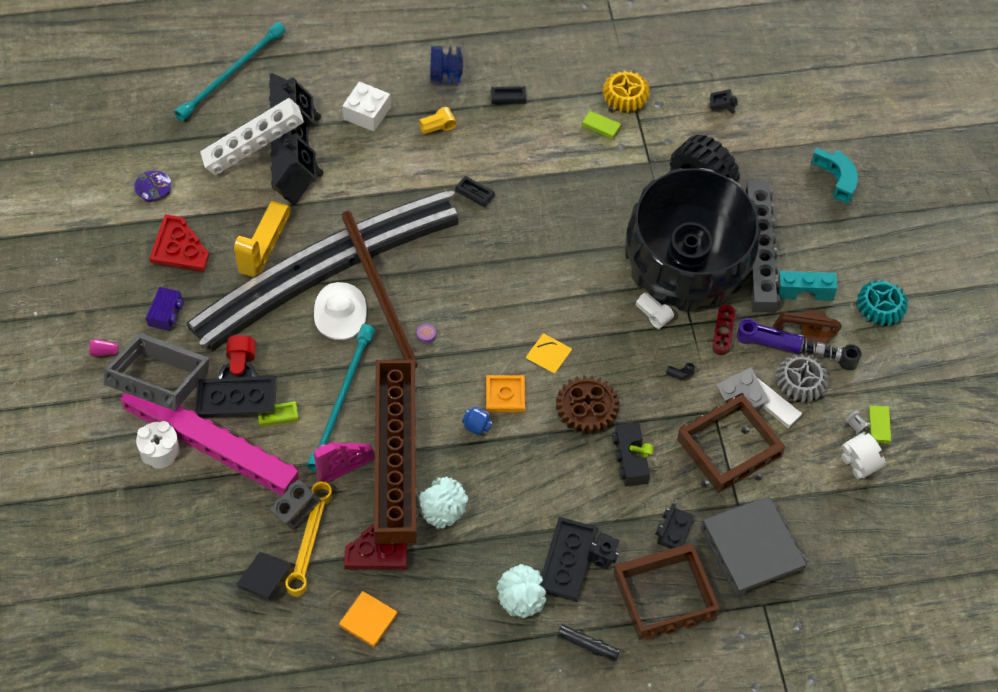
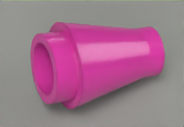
M97 338L90 340V355L101 357L118 354V343Z

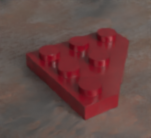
M372 524L361 533L359 538L353 543L350 542L345 547L344 569L406 570L408 543L375 544L374 524Z

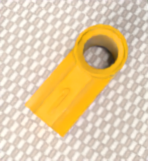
M448 107L439 109L434 115L419 119V125L423 134L439 129L449 131L457 124Z

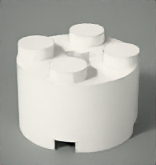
M153 422L138 430L136 444L140 457L145 464L151 465L153 468H165L175 461V458L179 455L180 446L176 432L168 422Z
M865 432L842 445L844 453L841 454V457L845 464L848 465L850 463L853 467V474L858 480L869 476L886 465L885 457L881 458L879 452L882 451L880 446L869 433L865 435Z

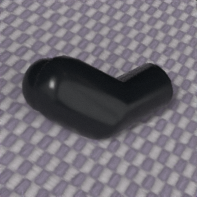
M686 363L682 369L668 366L666 375L683 380L695 373V366L692 363Z

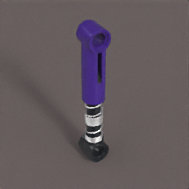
M751 318L741 320L737 331V339L740 343L751 344L753 342L797 354L805 351L806 354L812 353L813 356H819L820 358L828 357L830 360L835 359L834 361L839 362L843 369L850 371L857 368L862 355L861 349L856 345L849 344L843 348H834L831 345L826 346L825 343H815L814 340L810 342L806 338L804 339L802 335L762 326Z

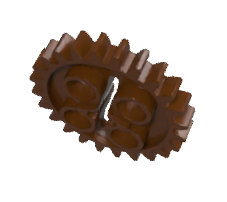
M583 375V380H580L577 376L575 382L569 379L568 385L563 384L562 390H559L556 398L558 417H562V423L568 421L567 428L574 426V432L581 429L582 434H584L585 430L592 434L593 429L600 433V427L606 430L607 424L612 425L613 419H617V413L619 412V399H617V393H613L614 387L607 388V381L602 384L601 378L595 381L593 375L590 377V380L585 375Z

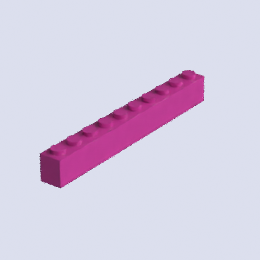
M124 393L120 398L122 407L126 411L148 423L168 422L175 430L177 439L281 496L288 491L291 484L299 479L298 470L292 464L287 465L281 462L277 456H270L259 446L248 444L244 438L235 437L227 429L215 426L211 420H204L196 412L188 411L181 405L173 411Z

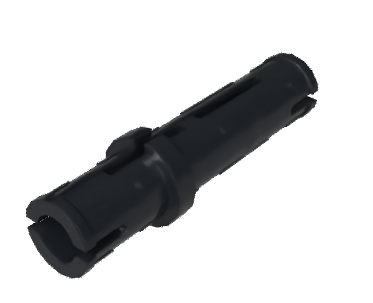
M563 624L558 630L557 637L593 652L595 656L600 655L616 662L620 650L603 643V640L593 639Z

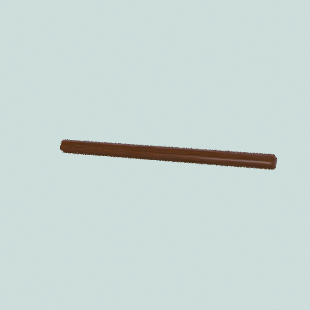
M351 211L343 212L342 219L400 352L404 360H415L416 369L418 367L417 360Z

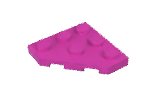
M332 442L327 445H321L313 451L319 482L329 483L374 460V450L370 444Z

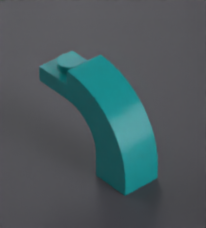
M816 148L811 164L831 172L836 177L838 183L835 187L833 198L849 204L858 182V174L854 164L846 155L838 150L831 154Z

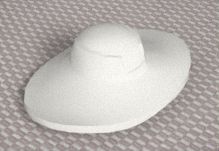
M336 282L327 285L320 291L315 301L314 321L317 329L322 335L333 340H348L358 335L361 325L365 324L367 319V305L362 292L348 283Z

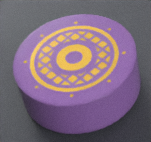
M423 324L417 329V338L422 343H431L436 338V330L430 324Z

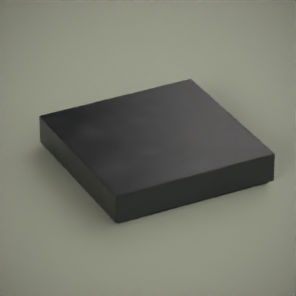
M259 552L238 581L237 586L242 590L271 601L294 567L290 563Z

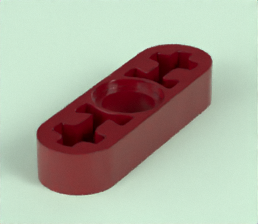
M722 305L718 310L712 350L717 355H726L729 352L735 318V309L730 305ZM724 312L728 313L727 321L724 320ZM726 327L729 332L721 333L719 328ZM721 339L724 340L723 348L719 347Z

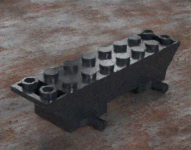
M271 73L269 74L270 109L290 98L299 106L304 123L270 142L271 186L285 200L294 205L309 184L317 181L316 174L318 177L324 174V171L317 165L315 151L309 146L308 126L314 124V119L319 121L321 115L314 107L313 96L294 77L286 80Z

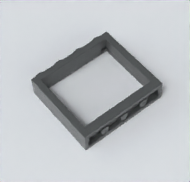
M139 333L105 368L104 385L175 411L199 384V379H203L208 374L209 357ZM140 354L192 373L175 392L126 375L123 372Z

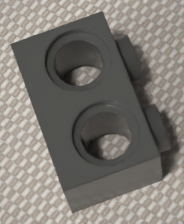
M298 479L289 486L288 491L281 498L275 501L271 510L294 530L321 499Z

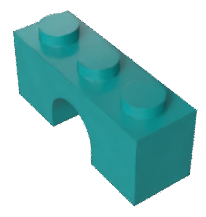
M779 272L777 294H780V299L796 300L798 294L812 292L814 293L815 300H834L837 291L836 273Z

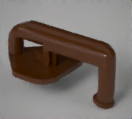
M811 309L804 311L803 314L783 312L773 324V328L778 330L784 329L785 322L800 324L801 335L804 336V339L806 338L810 342L814 340L815 343L828 342L842 327L838 320L828 318L822 311Z

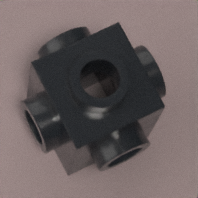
M601 532L597 541H592L588 551L591 554L589 562L599 568L608 569L611 563L615 564L619 552L616 550L620 540Z

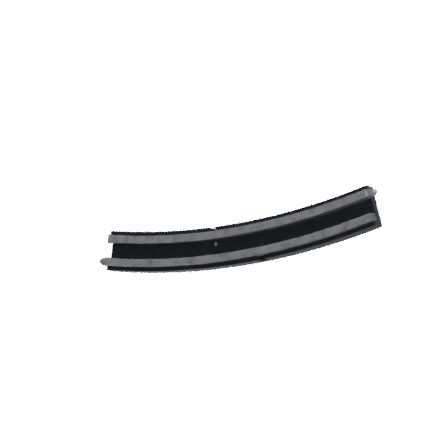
M442 191L357 223L370 256L374 257L412 240L458 225L457 212L449 203V200L454 198V192ZM347 228L271 266L187 322L188 329L200 339V347H208L213 352L224 344L229 337L238 334L275 308L320 282L360 263L361 260Z

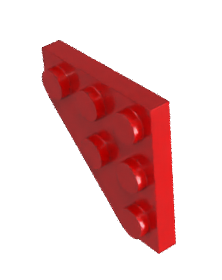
M165 214L149 260L150 263L205 272L209 253L202 246L195 233L188 227L183 217Z

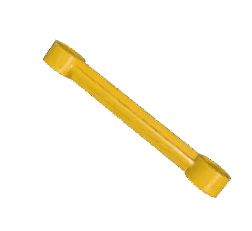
M317 482L311 489L314 494L319 489H326L329 494L326 497L319 498L321 501L310 512L294 572L285 581L287 592L295 597L303 595L307 590L305 574L324 506L332 499L331 486L326 482ZM296 579L302 580L304 584L300 589L294 590L289 587L291 581Z

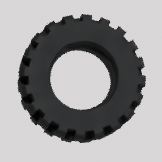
M693 135L671 155L670 171L680 168H705L739 183L740 172L738 171V164L735 163V158L733 155H730L727 148L722 146V143L715 141L712 137Z

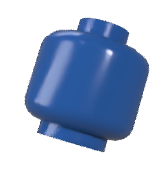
M476 406L472 409L468 408L462 420L464 428L476 435H482L484 431L488 432L493 422L490 421L489 412Z

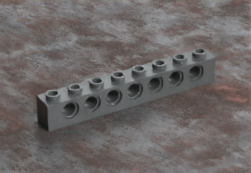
M747 181L745 192L754 201L758 209V227L761 228L757 256L750 271L752 312L775 313L776 306L780 304V294H777L779 279H776L775 275L778 273V264L774 260L777 257V248H774L773 245L776 242V234L772 230L775 227V219L771 215L774 212V204L770 201L773 197V189H770L769 182Z

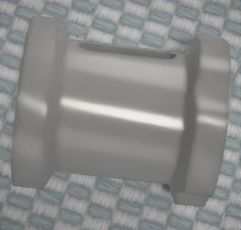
M858 411L852 412L844 421L846 425L849 424L856 431V435L866 432L871 426L869 422L866 423L859 416L860 413Z

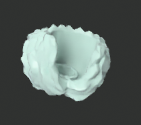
M437 478L436 481L432 482V487L427 488L425 492H421L416 496V506L419 507L421 516L426 519L427 523L435 526L437 529L444 528L445 525L451 526L466 512L468 496L465 495L462 484L454 479L452 480V478Z
M520 564L506 571L498 581L497 590L499 592L498 599L500 600V605H503V609L510 616L517 615L519 618H526L530 615L533 616L534 613L541 612L546 602L544 597L546 592L540 586V583L543 581L540 572L532 569V567Z

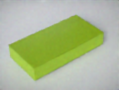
M589 111L582 121L583 127L612 140L621 128L620 123L593 111Z
M296 401L275 404V414L258 415L259 427L298 422Z
M870 405L868 408L869 423L871 424L869 428L870 435L877 443L890 444L889 407Z

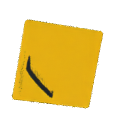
M542 334L526 358L556 373L572 348L546 334Z

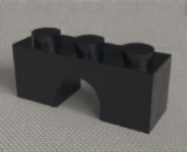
M640 424L616 425L615 433H612L613 445H617L615 456L616 461L620 462L621 468H619L620 480H624L625 487L648 484L650 471L647 457L636 458L630 454L632 451L630 450L631 445L642 447L643 438Z

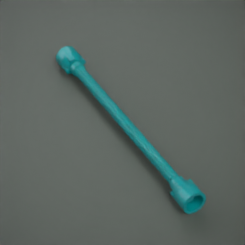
M276 22L267 31L266 36L222 73L221 76L207 86L193 100L188 103L185 102L175 109V116L180 121H185L194 111L195 106L266 44L272 40L275 41L286 33L283 24Z
M362 324L356 338L358 346L318 447L328 444L364 348L368 343H371L374 336L375 328L371 325ZM312 452L306 466L308 469L316 472L314 452Z

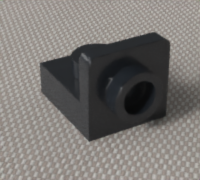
M730 89L710 93V109L712 111L729 108L731 113H735V106L738 105V101Z

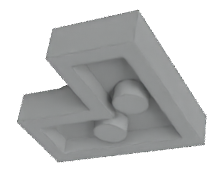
M752 368L716 384L725 403L732 397L737 398L742 394L755 409L769 403V399Z

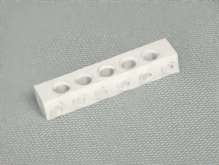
M288 98L203 149L200 153L204 167L212 174L217 175L304 123L299 106Z

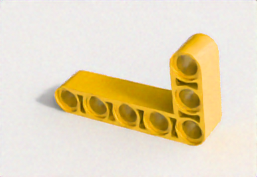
M271 201L252 239L238 236L234 245V252L240 274L255 277L262 272L289 218L291 210L289 205Z

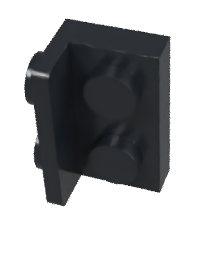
M675 502L672 503L670 508L666 507L663 515L665 519L664 524H659L655 534L658 536L657 544L669 549L683 546L695 516L677 509V503Z

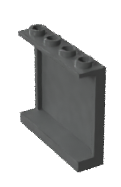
M770 496L703 520L701 530L736 598L744 596L748 589L796 571L803 574L805 570L806 558L799 552L796 539L788 532L787 523L784 519H781L778 513V506L775 502H772Z

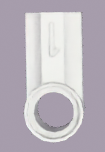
M643 293L636 301V306L649 317L652 325L658 329L674 318V313L668 305H661L648 293Z

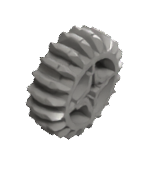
M802 353L799 357L795 354L792 355V358L787 356L785 361L780 363L776 371L777 388H781V394L787 393V399L793 397L794 402L797 399L801 403L805 402V399L809 403L813 399L817 400L820 395L824 394L828 386L829 375H827V369L823 368V363H817V358L810 359V354L807 357H804Z

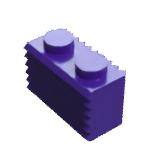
M161 286L158 288L146 315L148 326L171 330L172 325H175L177 322L178 310H182L184 305V299H182L179 290L162 288Z

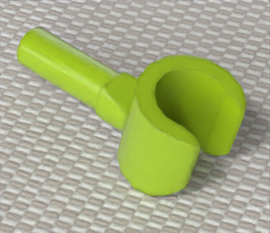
M645 443L641 448L630 446V450L641 453V457H647L648 454L653 455L654 447L652 444Z

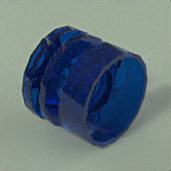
M431 46L430 82L442 83L443 76L447 75L448 82L451 83L452 75H456V83H460L463 74L461 46H456V54H452V46H449L448 54H444L443 46Z

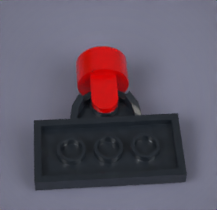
M237 334L227 339L226 357L230 360V363L223 364L218 378L199 379L196 413L199 417L275 414L277 377L258 376L253 365L249 363L255 359L256 340L251 336Z

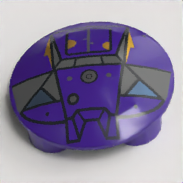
M147 171L136 179L134 188L138 196L151 203L171 192V181L161 171Z

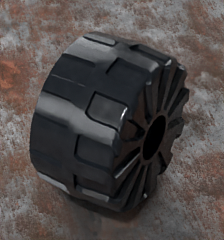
M680 168L668 171L667 174L652 180L643 189L639 202L634 205L626 231L625 258L630 260L632 268L631 277L636 285H642L649 292V295L661 305L665 303L675 305L681 311H696L698 307L704 306L714 308L725 303L731 293H736L742 288L757 256L761 228L758 227L759 212L754 201L750 199L739 183L710 169Z

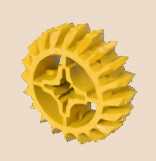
M625 70L623 73L619 71L616 74L612 73L610 77H607L603 85L605 102H608L609 107L613 106L614 110L620 109V112L626 110L628 113L630 110L633 112L636 109L641 110L642 106H645L649 99L650 88L648 81L644 79V76L639 77L638 73L633 74L632 70L630 73Z

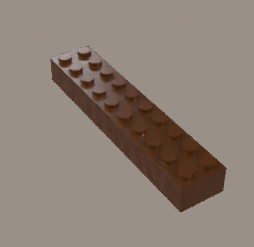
M376 360L375 544L416 543L415 360Z

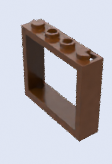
M743 394L737 398L732 397L723 406H716L707 415H700L691 424H684L679 429L677 437L679 443L718 493L783 456L785 445ZM740 409L770 447L721 475L691 436Z
M693 543L615 565L613 574L639 640L644 638L650 640L664 632L665 634H670L681 627L690 628L701 621L710 622L718 616L719 605ZM688 561L707 608L643 627L625 578Z

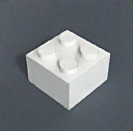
M359 82L342 105L343 119L375 132L391 108L390 94Z

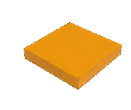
M486 375V411L525 412V375Z
M362 591L339 623V627L370 646L375 647L398 615V612Z

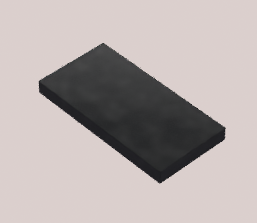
M562 517L558 518L542 572L543 581L540 583V586L545 589L546 594L578 602L591 556L588 551L592 541L595 542L598 527Z

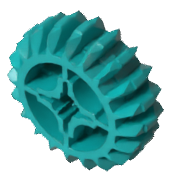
M875 279L873 283L869 281L866 285H863L857 295L856 305H858V311L861 312V317H867V322L871 320L873 325L880 323L881 327L885 323L889 327L892 323L896 325L906 314L908 306L907 294H903V289H898V284L892 285L891 280L887 283L884 279L880 282Z

